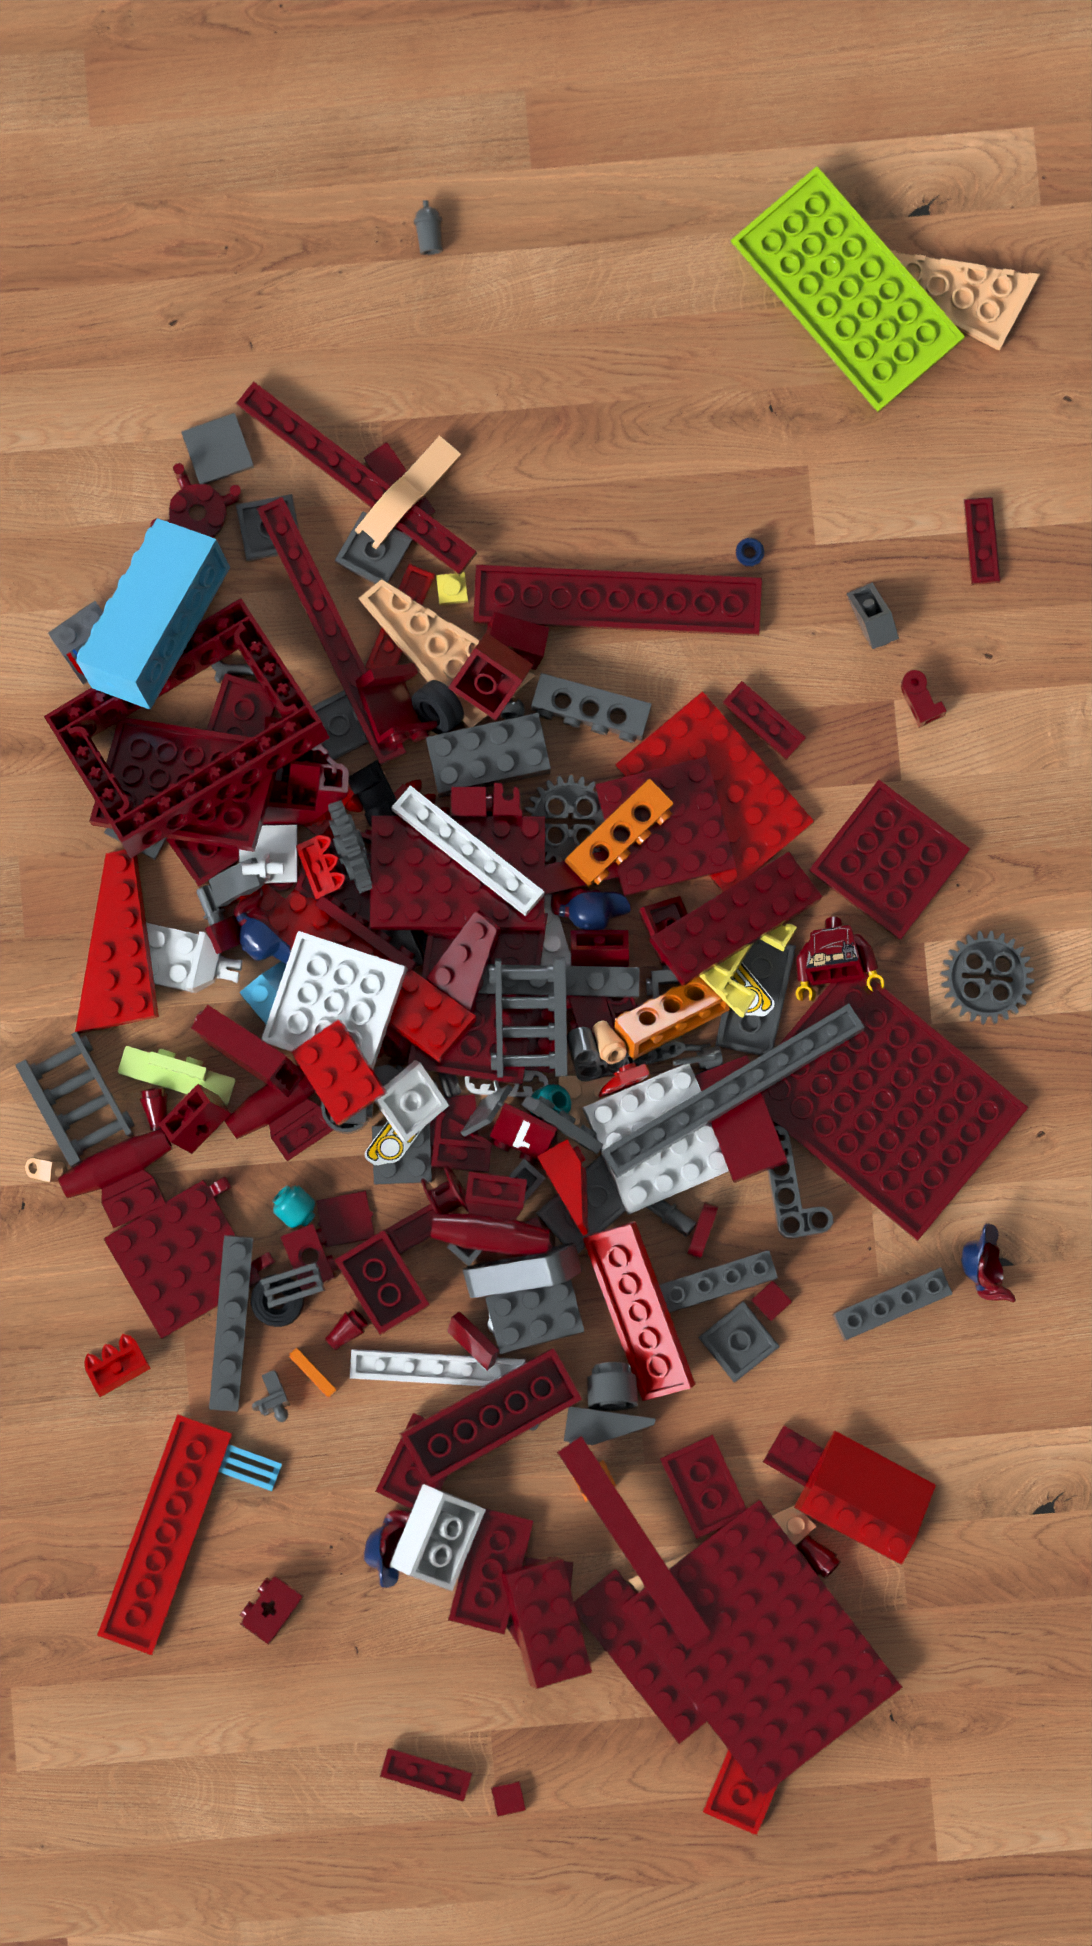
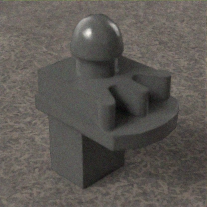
M272 1370L261 1375L270 1396L254 1402L252 1409L253 1411H260L264 1416L274 1412V1417L277 1421L285 1422L288 1419V1410L285 1407L289 1406L290 1402L277 1372Z

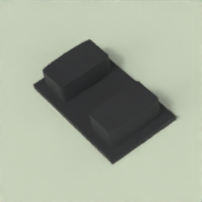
M378 760L349 776L348 782L353 793L357 794L366 812L364 815L370 827L372 826V816H398L392 811V806L397 799Z

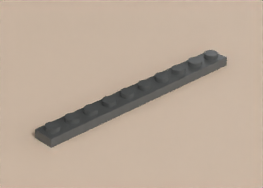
M847 1004L604 1149L602 1155L618 1178L861 1033L865 1027L850 1004Z

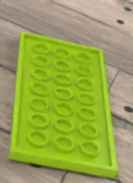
M818 166L730 240L733 246L878 413L965 339L960 330Z

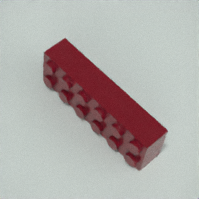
M550 1348L398 1434L425 1483L429 1486L579 1402L582 1398L555 1349Z

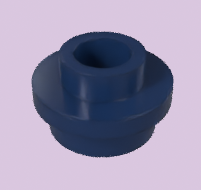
M745 538L736 547V557L744 566H756L764 557V547L755 538ZM747 548H752L755 551V555L747 557L744 551Z

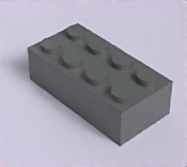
M539 713L426 737L439 798L450 796L451 787L494 786V783L505 784L551 774Z

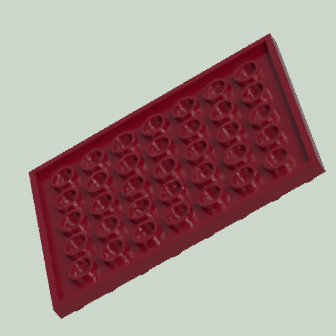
M865 973L864 978L831 982L780 1044L847 1004H850L865 1027L864 1031L762 1091L772 1121L776 1125L785 1128L793 1139L918 1241L1028 1107L885 988L883 989L874 979L871 981L872 992L867 986L868 974Z
M760 1500L756 1501L669 1568L711 1632L710 1635L686 1650L646 1587L620 1606L763 1796L903 1688Z

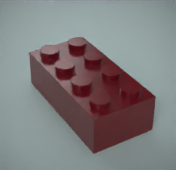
M552 1557L500 1572L530 1686L539 1689L593 1673L563 1559Z

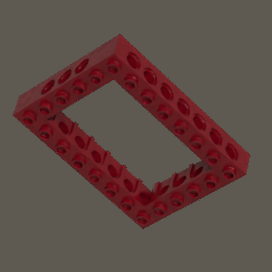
M242 598L198 624L158 697L236 650H239L283 719L276 724L272 722L269 724V728L251 739L249 737L244 739V743L226 754L224 752L219 754L218 759L199 769L198 767L194 769L193 774L178 783H171L168 789L151 799L149 797L143 800L145 803L135 809L91 738L142 707L90 688L44 716L130 858L330 738L322 721Z

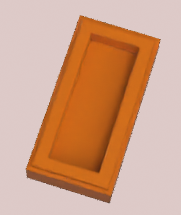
M295 1348L289 1354L293 1362L327 1397H331L338 1391L298 1348Z

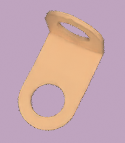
M30 1158L26 1162L25 1171L33 1179L59 1182L58 1177L55 1175V1170L58 1166H61V1175L66 1172V1167L60 1161L51 1162ZM33 1162L37 1165V1171L34 1174L29 1169L30 1164Z

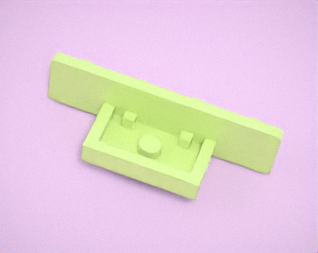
M129 1046L125 1047L118 1068L119 1074L184 1094H188L197 1084H200L219 1095L226 1106L229 1104L236 1082L235 1078L209 1071L207 1068L202 1067L203 1061L187 1057L186 1062L175 1059L176 1053L159 1048L158 1053L152 1051L149 1053Z

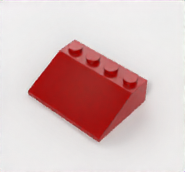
M834 1430L794 1508L902 1565L917 1537L936 1484Z

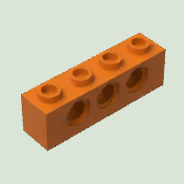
M649 778L566 857V864L588 886L593 882L599 885L610 874L607 869L614 862L620 865L631 854L628 849L635 842L641 845L652 834L649 829L656 822L662 825L673 814L670 809L674 803ZM638 808H644L649 812L650 819L645 822L638 821L634 816V811ZM617 828H624L629 833V839L623 842L615 839L613 831ZM599 847L604 848L608 852V859L597 861L594 859L592 851Z
M699 976L685 986L672 987L665 994L645 1001L642 1006L632 1011L623 1012L615 1019L614 1031L626 1043V1051L634 1060L729 1011L730 1006Z

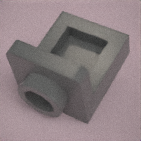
M663 965L662 970L651 971V978H646L647 996L652 995L653 999L659 997L658 985L680 983L667 965Z

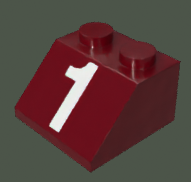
M504 1103L490 1138L495 1140L493 1143L495 1147L509 1152L510 1148L521 1153L520 1159H525L528 1163L535 1165L536 1161L540 1162L537 1156L549 1150L557 1134V1128Z

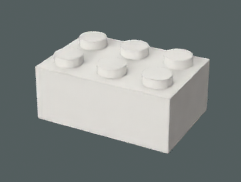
M423 1484L390 1566L409 1576L453 1591L486 1509L465 1499Z

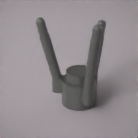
M710 1043L702 1045L685 1044L684 1051L700 1052H696L694 1057L673 1061L674 1065L698 1063L699 1069H705L694 1075L723 1065L720 1046L711 1047Z

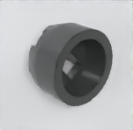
M511 698L502 710L501 717L507 720L524 716L525 706L520 699L517 702H512Z

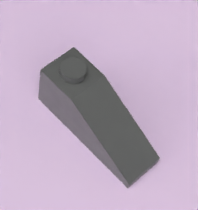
M570 1406L568 1408L564 1441L570 1444L582 1436L587 1445H595L655 1425V1419Z

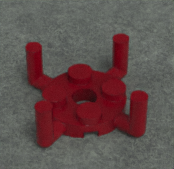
M176 463L173 466V471L181 489L170 500V519L166 521L215 538L225 523L226 507L241 501L243 498L240 486L232 485L229 490L230 493L221 496L208 484H191L183 464ZM195 506H202L205 508L206 514L203 519L194 520L190 517L191 509ZM156 519L151 521V527L155 523Z

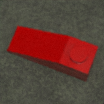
M568 1139L537 1157L584 1236L588 1234L587 1172L582 1165V1162L586 1161L578 1145L572 1148Z

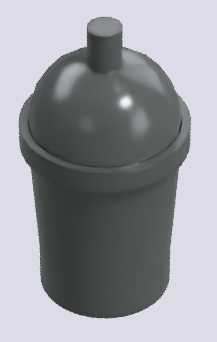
M424 200L423 208L417 211L413 220L416 226L420 254H439L443 252L441 236L442 217L439 216L436 209L429 207L428 200Z

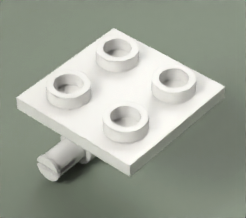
M297 825L262 826L255 852L239 850V863L251 858H256L258 862L243 863V875L260 874V877H263L264 883L297 882Z

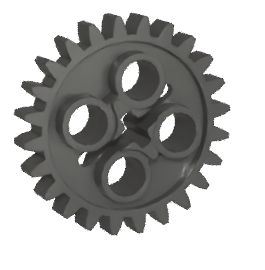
M569 775L567 783H564L562 777L558 776L556 779L557 785L554 786L548 780L546 781V791L541 787L536 788L540 796L539 798L529 797L534 806L525 807L524 810L530 813L531 816L565 819L568 817V814H571V818L574 820L590 819L595 821L594 825L575 824L571 826V830L568 829L567 824L545 823V862L549 861L552 857L555 858L554 863L566 860V857L581 844L576 838L577 831L583 828L588 830L591 835L604 822L597 792L593 791L594 781L585 786L584 777H580L578 782L574 783L573 775ZM558 799L561 801L563 810L559 815H554L549 811L548 804L550 800ZM580 800H587L590 803L591 812L589 815L584 816L577 811V804ZM551 828H558L562 833V840L558 844H554L548 839L547 834ZM596 848L592 853L601 852V849Z
M341 800L329 804L328 808L332 818L329 824L334 835L333 841L340 862L345 865L349 879H354L359 893L368 891L373 888L369 876L372 871L366 857L368 854L360 830H357L351 814L346 813Z
M978 931L976 940H973L968 934L966 936L967 944L964 945L958 940L956 946L959 951L950 949L948 954L953 959L944 960L942 963L949 968V970L940 972L941 976L948 978V981L943 982L940 986L950 990L944 998L949 999L953 997L955 1001L950 1008L953 1009L960 1006L959 1016H963L966 1012L970 1013V1022H973L976 1016H980L981 1025L985 1024L987 1017H990L993 1024H996L998 1015H1001L1007 1021L1009 1019L1007 1011L1010 1010L1016 1015L1019 1012L1016 1004L1025 1006L1027 1003L1022 998V995L1030 996L1032 994V991L1027 989L1026 985L1034 983L1033 979L1027 978V974L1033 972L1034 968L1025 967V963L1031 958L1030 956L1021 958L1020 954L1024 947L1022 946L1015 950L1013 948L1015 939L1013 938L1008 943H1005L1004 933L998 939H994L993 931L989 932L987 938H984L982 932ZM969 955H977L981 959L982 964L979 969H971L967 965L966 959ZM1006 958L1010 963L1009 971H999L995 966L996 959ZM985 971H989L991 977H1011L1013 981L991 980L989 985H987L982 978H963L962 973L981 976ZM972 983L978 987L979 995L976 998H970L965 994L964 987L966 984ZM994 987H1004L1008 992L1007 999L1003 1001L997 1000L993 995Z

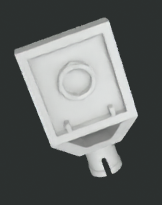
M146 923L155 985L197 993L215 983L216 978L238 983L240 978L239 972L227 969L241 971L243 961L225 958L221 956V953L216 954L210 938L205 932L200 931L199 934Z

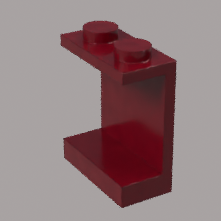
M415 663L373 668L355 680L378 744L390 742L391 745H397L407 739H412L413 742L421 741L429 736V731L438 726L436 720L420 723L418 715L413 708L412 699L405 682L418 674Z

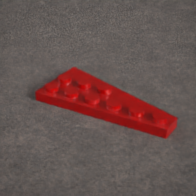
M125 849L105 854L75 1032L79 1034L159 1017L138 857L135 855L130 858Z

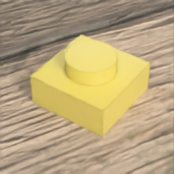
M462 572L460 576L457 573L436 575L440 605L468 602L465 572Z

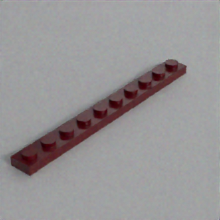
M254 381L236 402L239 408L370 508L391 487ZM415 504L395 526L459 576L477 555V551Z
M283 497L257 508L267 533L380 766L406 754L402 743L391 745L390 742L379 744L377 742L355 680L366 673L367 670Z

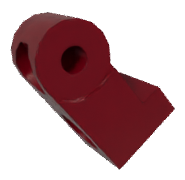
M911 670L904 675L901 682V690L920 728L944 717L947 711L942 701L934 704L926 688V676L918 670Z

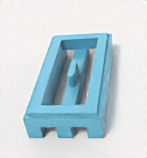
M228 1444L219 1472L273 1491L282 1464ZM234 1452L274 1467L273 1473L229 1457L230 1453ZM230 1463L270 1478L269 1484L225 1468L226 1464Z

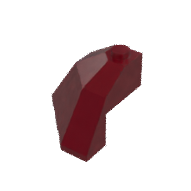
M265 716L264 730L269 728V724L272 722L276 724L283 718ZM321 744L279 768L262 826H298L314 822L329 810V804L347 797L349 770L342 763L337 764L328 755L329 751Z

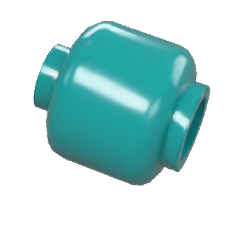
M550 1084L532 1093L531 1097L536 1100L542 1096L555 1105L552 1110L558 1114L561 1110L569 1114L572 1101L569 1093L562 1086ZM530 1111V1114H531L533 1117L538 1118V1119L544 1121L543 1119H541L540 1117H538L537 1115H535L534 1113H532V1112Z
M286 1185L272 1200L275 1204L273 1207L274 1214L289 1228H296L299 1225L305 1227L315 1217L313 1213L315 1200L298 1185L292 1187Z

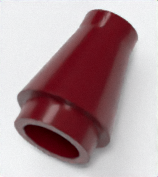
M164 1087L142 1090V1098L139 1099L149 1122L150 1131L161 1129L159 1123L167 1116L168 1094H165Z
M352 1308L349 1312H344L325 1339L333 1349L338 1350L344 1344L365 1333L364 1329L368 1326V1323L356 1309Z
M807 1536L797 1547L817 1576L822 1575L824 1578H827L841 1563L837 1558L838 1554L813 1540L810 1536Z

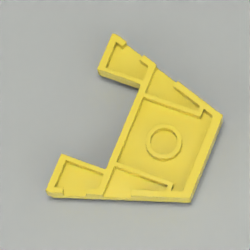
M791 924L781 925L760 938V940L784 952L796 933L797 927ZM754 943L700 976L742 1018L753 1003L756 992L731 979Z

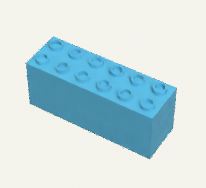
M158 518L156 519L153 526L147 530L145 540L139 551L134 553L126 574L120 577L118 588L114 595L107 600L102 616L93 625L89 639L78 651L76 662L91 688L151 710L230 569L215 538Z

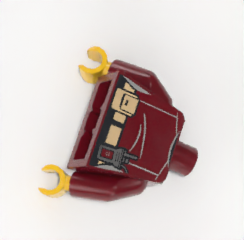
M838 917L827 918L825 920V929L813 930L810 933L809 941L805 943L796 957L797 980L801 982V986L796 990V997L800 1001H803L802 994L806 989L809 991L810 1001H814L816 998V991L813 987L809 986V981L811 985L864 978L865 972H868L867 986L872 992L871 981L875 978L881 980L883 989L885 987L884 979L876 971L879 967L872 946L862 935L854 934L851 926H842V920Z

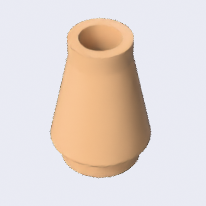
M607 1021L597 1022L593 1026L592 1031L595 1035L600 1058L608 1064L620 1062L627 1054L626 1043L609 1026Z

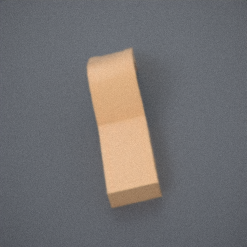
M439 436L411 468L383 494L357 526L355 532L359 535L362 531L366 532L375 540L372 546L377 550L401 518L415 503L426 496L460 458L461 453Z

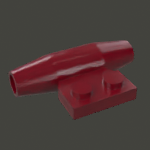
M306 1075L303 1076L288 1098L267 1084L250 1095L225 1120V1123L236 1139L269 1125L271 1139L287 1162L333 1131L324 1120L320 1106L308 1099L315 1090Z
M162 1129L134 1136L87 1157L58 1177V1181L67 1198L102 1189L101 1203L114 1229L166 1204V1200L155 1177L144 1169L173 1150Z
M469 1172L465 1204L469 1213L434 1214L430 1237L468 1249L504 1254H546L550 1230L516 1220L524 1206L526 1179Z

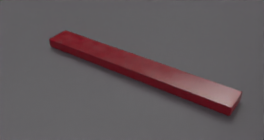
M582 1436L559 1450L557 1453L686 1650L710 1635L711 1632Z

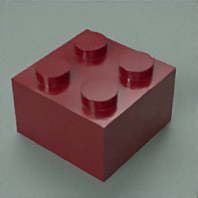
M485 632L448 688L496 720L533 664Z

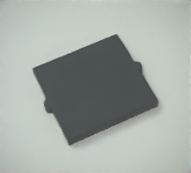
M507 1085L483 1098L470 1116L461 1134L465 1137L491 1123L513 1088Z

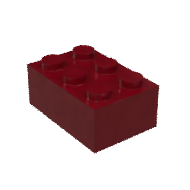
M385 1230L334 1260L380 1336L430 1306Z

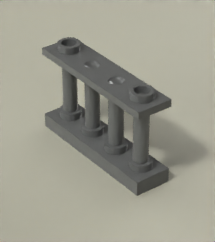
M553 957V965H548V968H501V958H495V966H489L490 983H496L497 1053H491V1070H497V1077H503V1067L549 1066L550 1069H555L556 1076H567L565 957ZM548 979V982H554V994H548V997H502L501 980ZM548 1008L549 1011H554V1023H549V1026H502V1009ZM549 1037V1040H555V1051L549 1052V1055H503L502 1038Z
M77 1032L71 1034L76 1044L37 1065L35 1063L30 1065L27 1060H23L15 1065L72 1168L82 1161L80 1156L84 1154V1150L122 1129L126 1136L131 1137L134 1135L131 1128L135 1126L127 1111L121 1112L89 1052L94 1049L87 1036L80 1037ZM80 1054L83 1055L90 1069L51 1090L49 1088L43 1090L38 1081L43 1078V1074ZM96 1079L103 1092L102 1095L66 1115L62 1113L60 1115L56 1114L52 1105L56 1104L57 1099ZM108 1104L111 1106L117 1117L115 1121L78 1141L76 1139L71 1141L66 1132L70 1129V1125Z

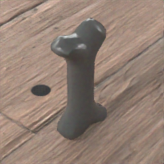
M220 660L212 665V668L216 671L214 679L217 683H221L225 673L229 675H252L256 678L248 664H226Z

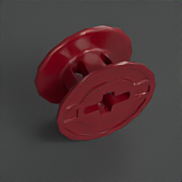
M448 1165L444 1167L448 1181L433 1188L425 1178L421 1179L424 1192L436 1214H448L460 1206H463L468 1212L465 1204L466 1191Z

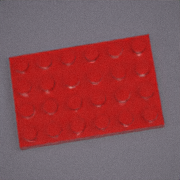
M702 691L617 762L615 767L626 777L703 757L708 758L736 865L735 869L708 875L720 890L724 892L755 873L811 826L814 820Z

